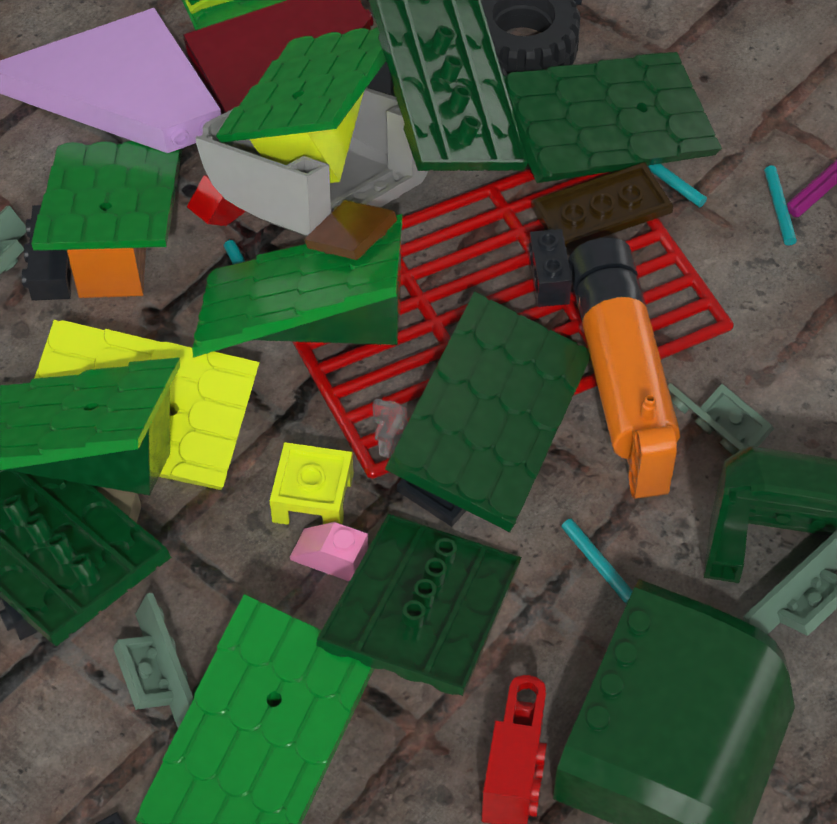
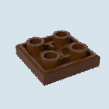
M344 200L304 240L308 249L358 260L379 238L386 235L387 230L397 221V217L393 210Z

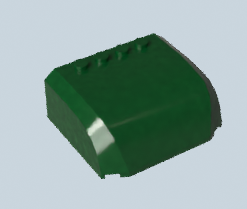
M747 446L727 458L723 464L710 518L704 578L733 583L740 582L744 567L748 524L831 536L837 530V459Z
M639 579L631 593L564 747L557 767L553 799L612 824H752L795 709L790 674L784 653L777 643L759 628L714 607Z

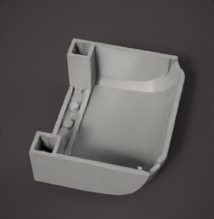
M368 88L364 90L340 182L330 183L329 164L306 156H302L288 165H284L261 157L249 139L221 143L216 134L232 110L206 122L202 127L203 134L196 136V145L203 167L212 185L225 200L273 225L306 237L344 200L380 208L421 184L428 171L417 170L403 129L405 123L396 97Z

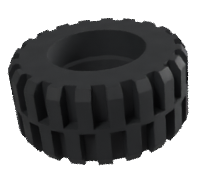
M481 0L497 57L503 63V69L507 75L512 72L547 70L548 67L567 66L574 63L578 52L580 12L576 8L577 4L574 0ZM512 28H530L541 33L532 36H517L505 31Z

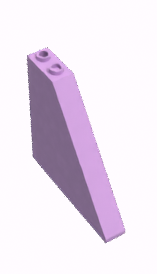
M155 8L0 60V94L165 153L195 144L196 136L203 134L202 127L204 124L221 115L219 106Z

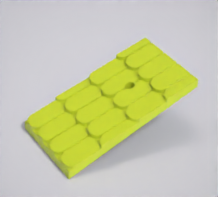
M54 320L34 378L79 375L90 369L125 367L129 365V362L180 358V368L170 386V410L173 412V415H170V455L159 477L221 490L224 486L260 362L215 351L193 358L191 347L170 342H159L109 329L102 330L64 320Z

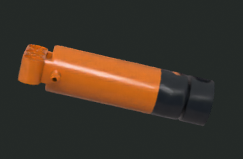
M602 237L590 240L578 246L570 254L568 262L613 451L621 458L628 460L629 487L633 499L668 495L680 431L631 247L625 241L617 238Z

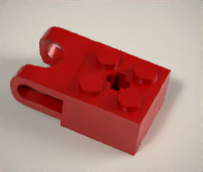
M522 675L512 680L508 691L504 721L495 720L483 790L482 822L528 824L529 816L537 817L547 743L540 742L546 686L537 677ZM523 689H530L537 695L536 702L518 701L517 693Z

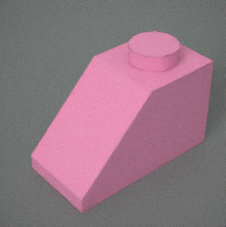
M336 522L304 528L290 555V560L350 581L368 550V534Z

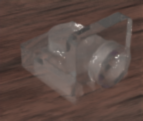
M376 398L373 403L374 422L378 423L375 440H378L379 455L390 458L408 424L407 408L394 401H384Z

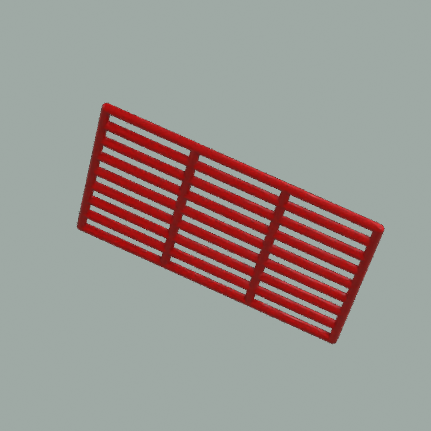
M531 168L403 216L402 230H405L488 197L496 207L493 210L401 245V286H405L411 297L400 301V315L419 309L425 321L400 330L398 332L397 345L365 344L319 363L312 350L329 343L292 342L368 478L375 479L389 473V471L385 470V467L390 459L387 458L375 463L368 449L402 436L410 418L363 437H360L354 424L421 397L430 379L346 412L340 399L440 359L451 338L445 327L460 321L468 304L437 316L430 303L529 265L530 232L544 231L545 229L539 219L522 225L515 214L532 208V200L616 171L576 177L507 203L501 192L535 180ZM659 218L646 222L652 231L625 241L631 247L632 252L660 242L667 251V254L637 265L638 278L674 264L677 265L684 275L643 292L646 305L689 287H692L700 298L650 319L653 332L706 310H709L717 321L712 325L658 346L660 359L669 357L733 329V321ZM502 219L510 228L507 232L409 269L402 259ZM516 241L520 243L525 253L426 292L421 290L416 281ZM531 278L486 297L488 300H493L499 304L506 303L534 292L533 280ZM575 291L571 292L570 304L544 307L534 306L517 313L519 316L522 315L534 321L563 309L571 322L551 330L564 337L579 333L586 343L584 347L588 348L580 312L575 305L577 304ZM433 332L439 342L437 346L335 387H332L325 375ZM595 373L581 378L573 396L597 386Z

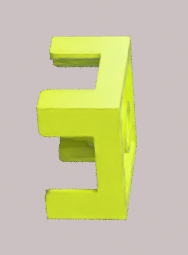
M284 442L270 497L272 522L289 524V511L321 515L323 524L333 522L343 524L344 496L346 488L351 487L354 475L352 452Z

